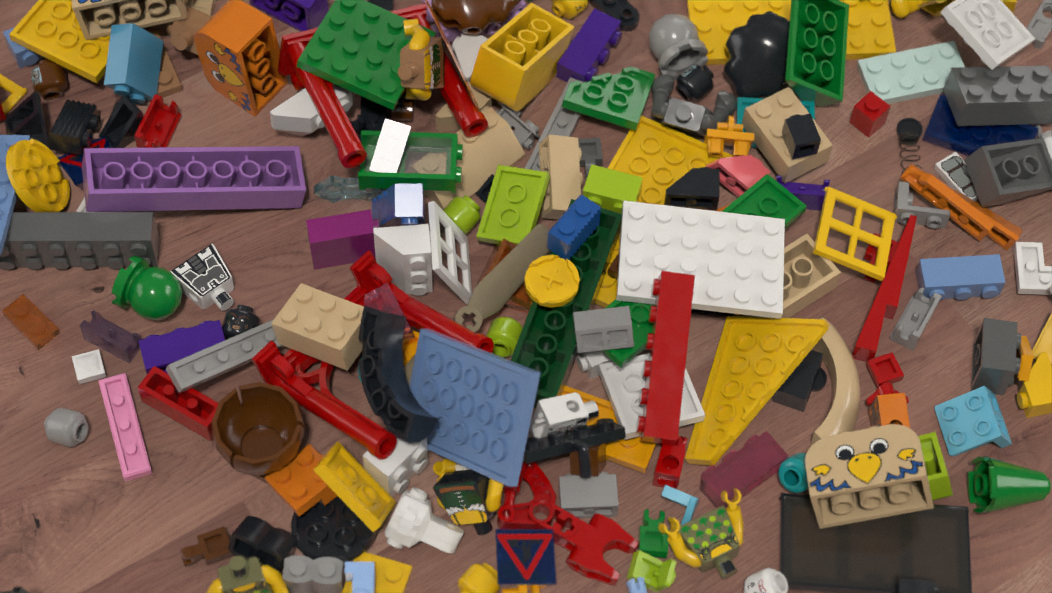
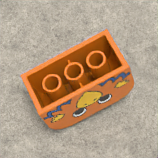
M229 0L194 34V42L201 65L210 85L217 92L254 117L288 84L287 76L279 75L278 73L280 48L272 18L241 0Z

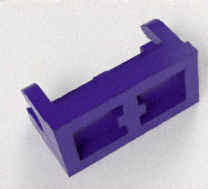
M776 176V181L807 205L806 209L822 211L825 197L824 188L829 186L830 180L824 179L823 185L795 182L784 184L782 176Z

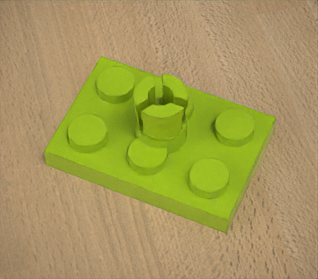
M498 165L476 235L477 239L482 242L516 247L536 227L550 179L549 173Z

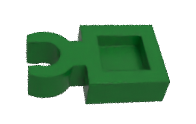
M645 509L642 519L644 526L640 525L638 551L640 550L656 558H667L668 535L661 533L658 528L660 523H664V511H660L659 518L654 520L649 517V510Z

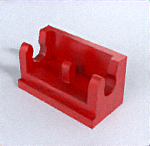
M154 94L134 135L137 148H168L182 118V114L179 113L178 106L174 101L171 102L170 106H167L163 103L162 96Z

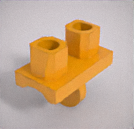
M728 115L727 123L717 122L716 129H707L706 135H704V144H707L708 156L722 157L724 145L733 146L732 157L746 156L754 142L755 133L743 132V124H734V116Z

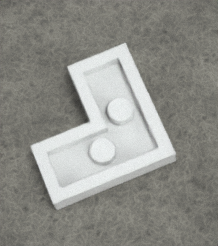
M1015 242L1013 248L1017 293L1052 295L1048 289L1052 285V266L1044 265L1042 243Z

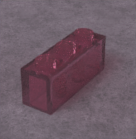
M767 431L760 436L757 434L753 435L745 442V447L738 452L732 450L723 458L721 464L717 467L712 465L701 474L699 489L715 508L722 505L725 508L728 507V504L721 499L723 490L727 492L728 500L734 498L733 488L738 489L741 493V498H743L775 475L781 463L788 458L789 455Z

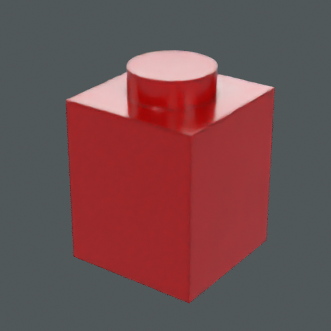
M870 91L854 105L849 123L866 137L870 138L886 123L891 106Z

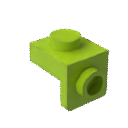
M640 550L636 551L633 554L626 579L631 580L634 578L635 583H637V577H643L646 588L653 592H658L668 588L674 582L676 572L674 571L676 561L669 559L663 562Z

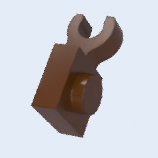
M224 526L197 535L199 544L180 549L185 567L196 564L202 558H204L206 565L234 556L228 550L230 540Z

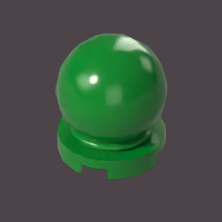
M134 255L130 257L129 261L131 264L127 270L121 268L114 281L111 293L116 295V299L112 301V304L123 309L132 307L133 311L144 319L152 321L166 319L181 304L183 291L178 278L165 268L156 266L149 268L148 261Z

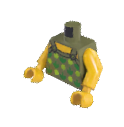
M733 488L734 498L732 500H728L726 491L723 490L721 493V499L728 504L727 508L722 505L681 526L677 519L668 517L671 523L669 531L664 523L659 524V531L669 536L667 540L678 560L693 568H698L702 573L716 567L722 579H727L738 571L731 559L738 556L740 546L743 543L744 523L741 508L737 505L741 500V493L736 488Z
M235 556L229 561V565L217 569V579L211 583L206 593H289L283 581L282 574L278 570L268 565H262L257 557L245 559L242 556Z

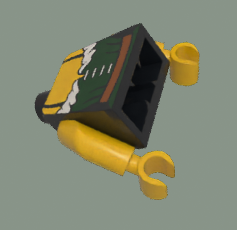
M450 459L437 461L433 465V471L439 475V478L432 488L437 495L438 505L449 514L455 524H473L478 535L490 532L493 529L490 519L500 508L503 484L472 469L455 471V462Z

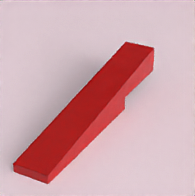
M910 215L885 278L881 283L852 353L853 358L856 360L867 362L875 357L884 318L893 320L917 216Z

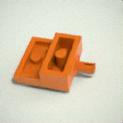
M310 444L299 451L296 457L280 471L272 472L265 477L267 484L298 516H301L317 502L321 501L324 505H327L338 496L313 471L324 455L319 454Z

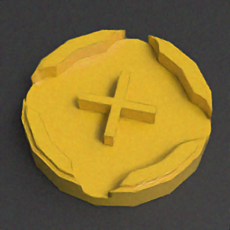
M553 254L541 256L532 261L524 278L526 293L537 304L550 308L560 307L572 301L578 292L580 283L579 273L574 264L568 259L564 260L559 258L558 255Z

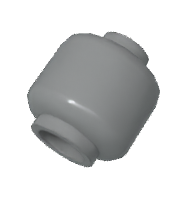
M67 408L55 409L47 416L44 423L48 440L66 447L76 446L86 438L88 433V424L84 415Z

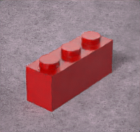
M153 366L137 387L142 402L211 442L213 439L212 420L219 403L194 388L179 393L169 374Z

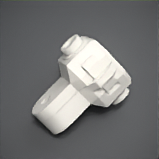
M412 487L411 491H404L384 532L385 536L388 537L387 543L402 549L404 545L410 548L419 541H423L437 549L453 554L464 531L457 525L432 513L431 501L426 499L428 495L426 492L416 487Z

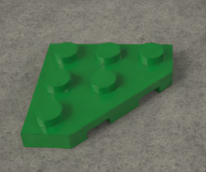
M635 67L623 68L622 72L611 75L609 72L591 78V81L580 83L579 81L572 82L568 86L561 107L636 131L656 74Z

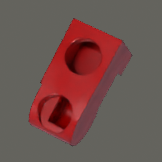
M678 436V441L674 445L662 444L654 473L653 486L664 488L667 485L678 489L688 438Z

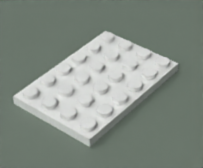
M623 201L616 300L655 304L656 296L651 295L653 279H658L661 271L695 275L692 309L781 319L783 314L785 219Z

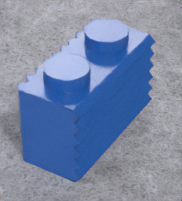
M579 195L547 232V248L564 260H570V257L577 253V249H580V245H583L586 238H589L590 234H593V230H596V227L599 226L600 206L585 196Z

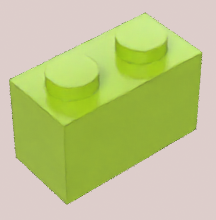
M591 164L583 189V196L599 205L600 208L622 214L623 201L638 202L643 177Z

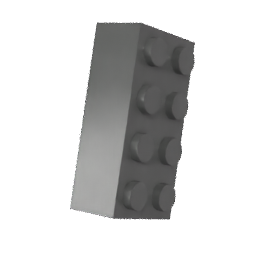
M1049 66L996 67L993 70L989 67H951L943 91L958 126L1052 124V72Z

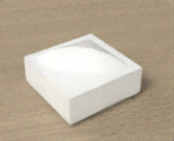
M99 349L72 356L79 384L106 377Z

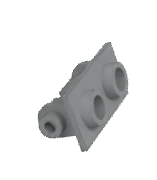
M498 102L503 108L500 111L496 110V112L509 124L511 129L515 128L513 133L522 149H531L535 144L533 140L536 137L540 138L537 134L539 128L529 119L524 123L519 118L521 112L514 111Z

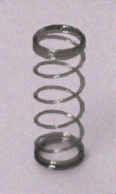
M913 131L903 132L898 137L899 146L902 148L900 157L903 159L900 165L904 169L901 176L908 168L903 167L902 163L904 160L915 162L921 159L919 155L902 157L903 150L914 152L920 149V146L913 145L919 141V134ZM910 136L917 137L915 140L912 141L903 140L904 138ZM911 146H917V147H918V149H915V150H907V149H905V148H908V147H911ZM913 156L919 157V159L916 160L906 159Z

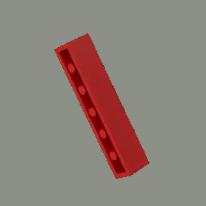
M661 271L658 279H653L651 295H655L656 300L655 306H650L648 322L653 323L652 333H647L645 346L646 350H650L649 361H644L642 377H647L646 388H641L639 404L644 405L643 416H638L636 432L641 433L640 441L674 445L678 441L695 275Z

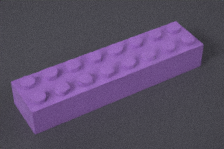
M299 146L84 148L82 174L86 212L301 208L306 193Z

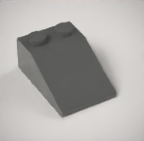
M1044 138L982 146L964 159L982 207L1005 204L1052 189V159Z

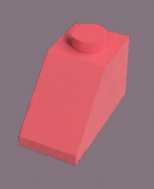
M752 155L720 158L705 166L711 169H720V183L737 197H740L762 177L770 173V170Z

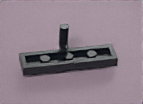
M604 418L599 419L596 424L573 426L572 430L552 431L548 433V436L541 438L529 437L525 446L523 462L531 463L576 451L579 457L580 477L589 478L591 477L589 447L626 438L625 427L614 422L613 419Z

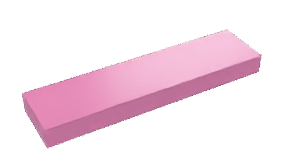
M126 373L98 380L124 481L151 475L152 470Z

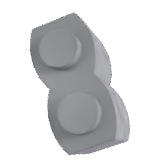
M300 555L285 558L283 581L289 593H342L345 578L343 561L333 557H321L313 560Z

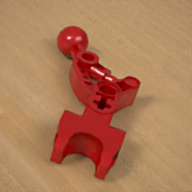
M522 461L518 486L504 485L502 492L505 493L503 506L499 508L497 513L498 528L503 531H529L537 534H552L551 542L570 551L565 560L569 568L588 579L615 586L620 574L604 560L603 554L612 549L634 554L639 542L617 522L602 514L594 513L590 521L586 523L555 505L556 494L544 472L536 462L525 463ZM522 480H525L534 498L530 502L514 504L515 496L520 494ZM541 512L547 515V518L539 520L534 517V514ZM565 528H569V529H570V530H566L565 533L561 531V530H564Z

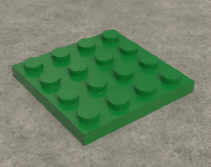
M335 0L299 57L297 67L394 110L407 88L401 85L398 68L400 67V51L409 44L413 37L412 35L405 36L403 20L408 19L365 0ZM421 26L429 33L430 37H435V31Z

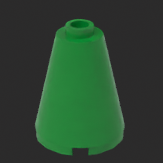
M986 456L975 458L972 464H976L974 471L968 472V499L970 503L976 504L977 508L974 511L977 513H989L1042 501L1051 490L1050 480L1045 473Z

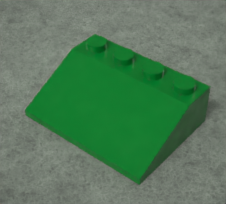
M791 0L785 81L802 101L815 102L817 107L843 102L849 4L840 0Z

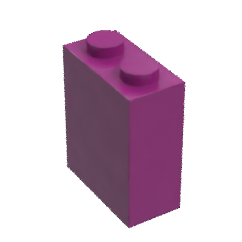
M371 209L306 220L314 270L355 263L368 250L373 253L376 259L373 228H379L378 219H372Z

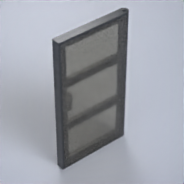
M780 494L779 572L786 578L788 589L831 593H894L895 575L931 578L935 581V586H939V593H972L968 507L933 504L934 508L819 529L810 495Z

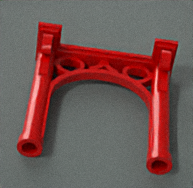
M426 3L390 11L408 20L418 19L419 25L432 30L426 19L428 8ZM318 27L282 36L278 63L279 75H290L296 90L306 89L338 150V158L342 166L353 168L365 161L367 153L333 90L332 83L297 67L299 57ZM443 49L444 88H439L465 136H478L487 129L488 121L484 114L478 111Z
M368 250L350 267L358 286L344 298L345 300L363 307L368 306L384 311L389 308L395 312L394 314L407 317L405 322L407 326H412L419 330L421 328L431 329L489 353L493 352L494 343L491 338L482 333L477 334L406 294L391 282L393 279L381 265L377 264L371 251ZM272 340L252 358L264 383L283 388L299 405L366 447L368 452L377 459L383 460L392 454L397 443L396 436L330 393L329 379L334 365L293 349L288 350L282 356L277 345ZM322 362L321 368L310 373H304L311 364ZM319 382L321 390L319 391L310 384Z

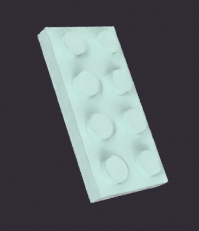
M954 41L861 59L857 62V68L867 94L872 91L887 104L944 93L943 90L951 67H965Z

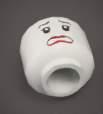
M766 568L749 575L744 585V593H787L788 583L784 575L772 568Z

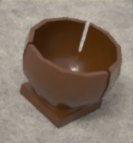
M256 382L239 386L242 404L240 403L236 388L219 401L211 428L216 450L234 470L250 474L267 484L266 476L272 472L280 471L296 457L303 440L305 426L298 403L283 388Z

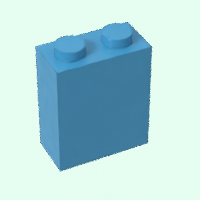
M134 23L112 25L104 85L113 89L117 95H127L133 103L143 104L145 100H152L154 94L157 95L163 40Z

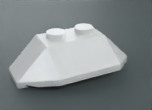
M332 83L333 90L346 113L353 105L354 92ZM303 89L270 111L271 126L275 130L305 136L318 128L325 127L306 89Z

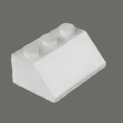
M429 224L373 228L376 262L390 274L393 279L391 282L406 294L419 296L433 292Z

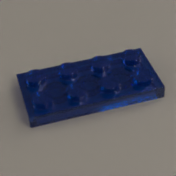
M940 94L923 140L970 156L982 146L1035 139L1039 128L1027 124L958 126L946 96Z

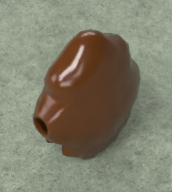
M431 0V6L438 20L446 28H458L465 34L476 35L481 33L490 24L505 22L510 12L521 0Z

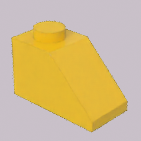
M1041 352L1031 369L1029 381H1024L1017 393L1018 406L1024 410L1026 418L1052 413V365L1047 352Z

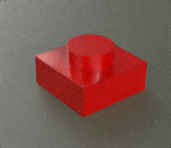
M893 352L867 361L866 366L877 388L885 382L892 384L903 380L904 373Z

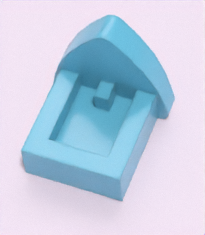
M665 485L661 494L663 498L687 507L681 525L693 519L700 499Z

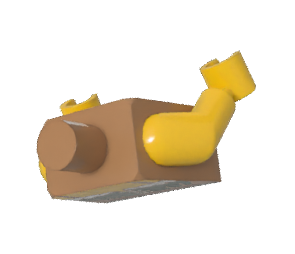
M418 19L403 20L405 36H413L409 44L400 51L398 75L401 78L402 87H407L405 99L428 100L431 97L430 89L444 88L443 38L430 37L429 33L418 25Z

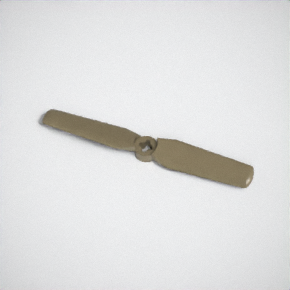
M538 224L475 287L467 306L458 310L453 320L462 325L464 321L463 317H461L462 314L466 317L471 314L474 317L472 319L474 326L467 325L466 328L476 332L481 327L482 320L500 311L524 282L526 271L532 261L547 255L550 251L547 248V232L550 229L543 224ZM415 355L404 367L408 385H410Z

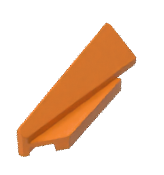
M913 164L900 177L904 182H909L911 188L935 207L949 210V218L979 241L987 235L1007 251L1018 240L1023 231L1020 227L986 207H982L981 204Z

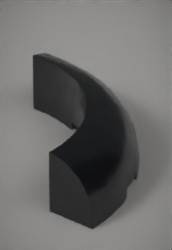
M364 306L359 330V341L363 342V358L359 360V369L368 403L376 416H380L387 425L386 429L394 436L409 443L420 442L432 433L439 418L432 416L419 405L406 380L402 344L407 317Z

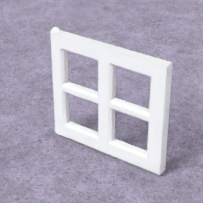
M435 201L429 202L433 271L468 304L472 295L468 237ZM439 222L445 227L446 242L440 237ZM455 239L460 243L461 258L456 254ZM441 249L447 254L448 270L442 264ZM457 266L462 270L463 285L458 281Z

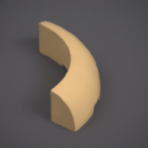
M827 319L826 321L829 324L828 331L813 348L815 351L823 353L822 361L828 367L831 376L832 406L826 419L815 430L810 446L821 438L842 432H852L860 408V384L854 358L843 337Z

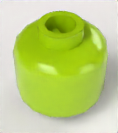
M466 195L463 197L455 196L443 209L465 235L481 219L479 213L481 208Z
M499 317L491 322L486 336L493 340L494 348L492 354L502 358L513 355L523 328L518 321L511 317Z

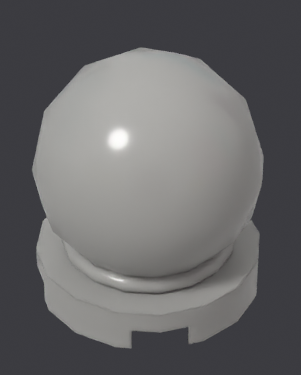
M679 13L666 14L654 22L649 32V45L652 53L659 59L658 65L662 74L671 75L677 80L678 75L690 65L697 64L703 67L708 61L706 56L708 50L704 42L699 40L697 28L689 18Z

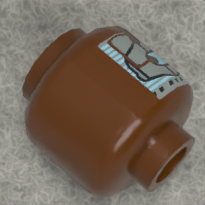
M47 59L40 61L32 69L33 89L35 92H39L43 99L54 100L63 95V92L67 89V80L63 66Z

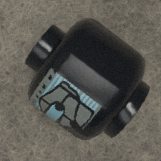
M692 64L678 75L675 88L685 101L699 102L713 90L714 83L712 78H714V74L705 65L701 67L697 64Z

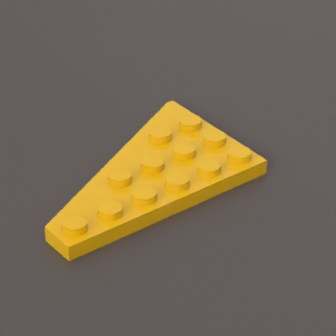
M726 317L701 401L705 418L704 421L695 423L685 455V460L688 464L714 466L828 331L829 324L826 319Z

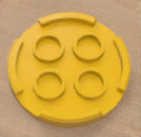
M35 139L21 140L11 145L6 154V170L13 189H15L19 198L35 212H59L63 210L69 201L70 187L68 179H64L57 164L59 159L43 143Z

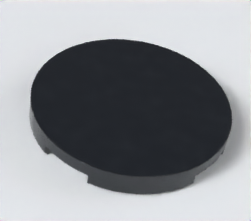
M339 496L327 505H324L321 501L317 502L301 516L294 512L291 521V532L298 539L296 545L298 550L304 556L313 560L321 557H333L343 561V563L352 561L370 547L377 533V530L372 532Z

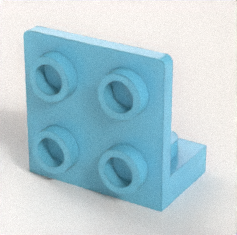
M986 386L935 406V412L944 440L952 457L989 442H995L1001 448L1012 445L996 395Z

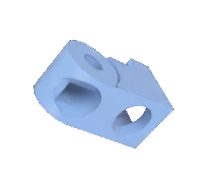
M345 562L346 581H352V593H375V563Z

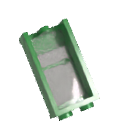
M361 130V141L367 157L360 164V171H358L359 190H366V188L388 189L394 184L423 183V190L451 191L456 193V183H461L462 167H457V160H462L463 144H458V134L410 132L398 172L392 173L369 170L381 131Z

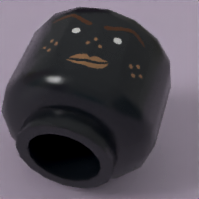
M238 305L237 309L233 308L226 311L222 324L225 340L259 326L260 318L253 313V308L246 305Z

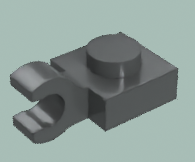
M600 138L578 139L582 152L579 163L580 166H584L585 182L591 164L602 165L603 163Z

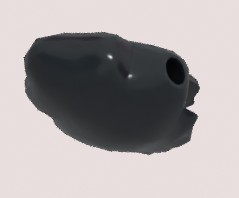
M771 11L755 14L748 19L746 25L736 27L730 33L725 43L730 57L723 69L726 77L731 81L737 97L767 98L781 91L783 84L787 83L785 80L790 21Z

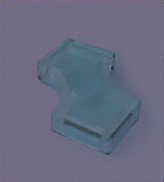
M334 175L314 186L315 195L332 203L344 199H363L372 202V199L376 198L377 195H382L383 191H387V189L375 188L359 190L358 178H341Z

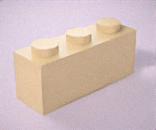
M549 134L539 143L540 171L548 172L550 175L542 203V218L559 220L568 209L571 199L576 200L581 195L583 175L580 172L579 162L582 152L576 137Z

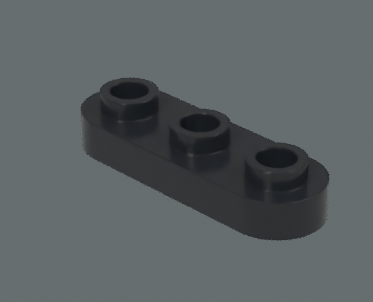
M588 0V3L595 9L620 20L621 31L630 32L638 27L639 12L627 0Z

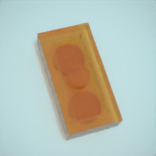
M24 294L2 310L3 315L37 350H40L60 334L58 328Z

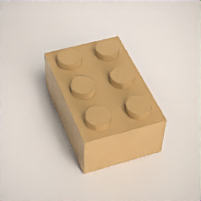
M790 87L745 108L742 121L743 128L747 133H755L754 143L776 173L782 176L784 184L828 162L833 146L813 119L821 138L818 153L792 160L782 135L785 119L796 114H809V112Z
M805 234L784 248L783 314L781 318H790L834 290L839 281L841 272L831 260L813 253L815 242L808 234Z
M301 283L272 321L271 325L278 344L348 371L362 351L363 342L359 341V330L364 307Z

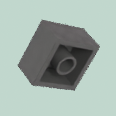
M990 318L983 319L973 342L971 391L986 386L995 395L1004 396L1008 386L1013 385L1014 374H1018L1020 369V358L1016 357V349L1019 350L1021 333H1017V322Z

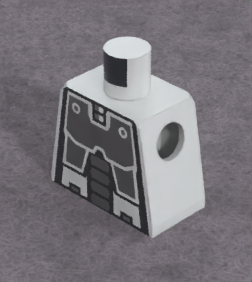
M213 244L170 271L178 278L182 293L201 309H207L215 303L221 311H225L233 305L234 300L229 295L234 290L233 279Z

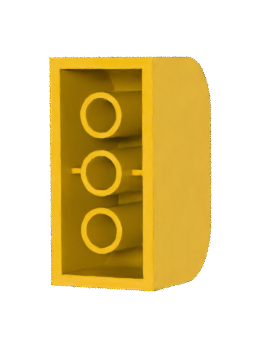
M530 3L480 46L470 79L471 86L514 111L521 110L555 77L557 63L568 48L575 27L541 7Z

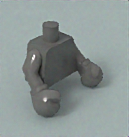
M658 75L652 84V114L656 118L661 119L660 124L678 131L704 138L707 129H716L717 122H725L728 115L731 116L736 110L735 96L725 90L718 92L714 112H712L707 107L670 97L675 84V79L671 75Z

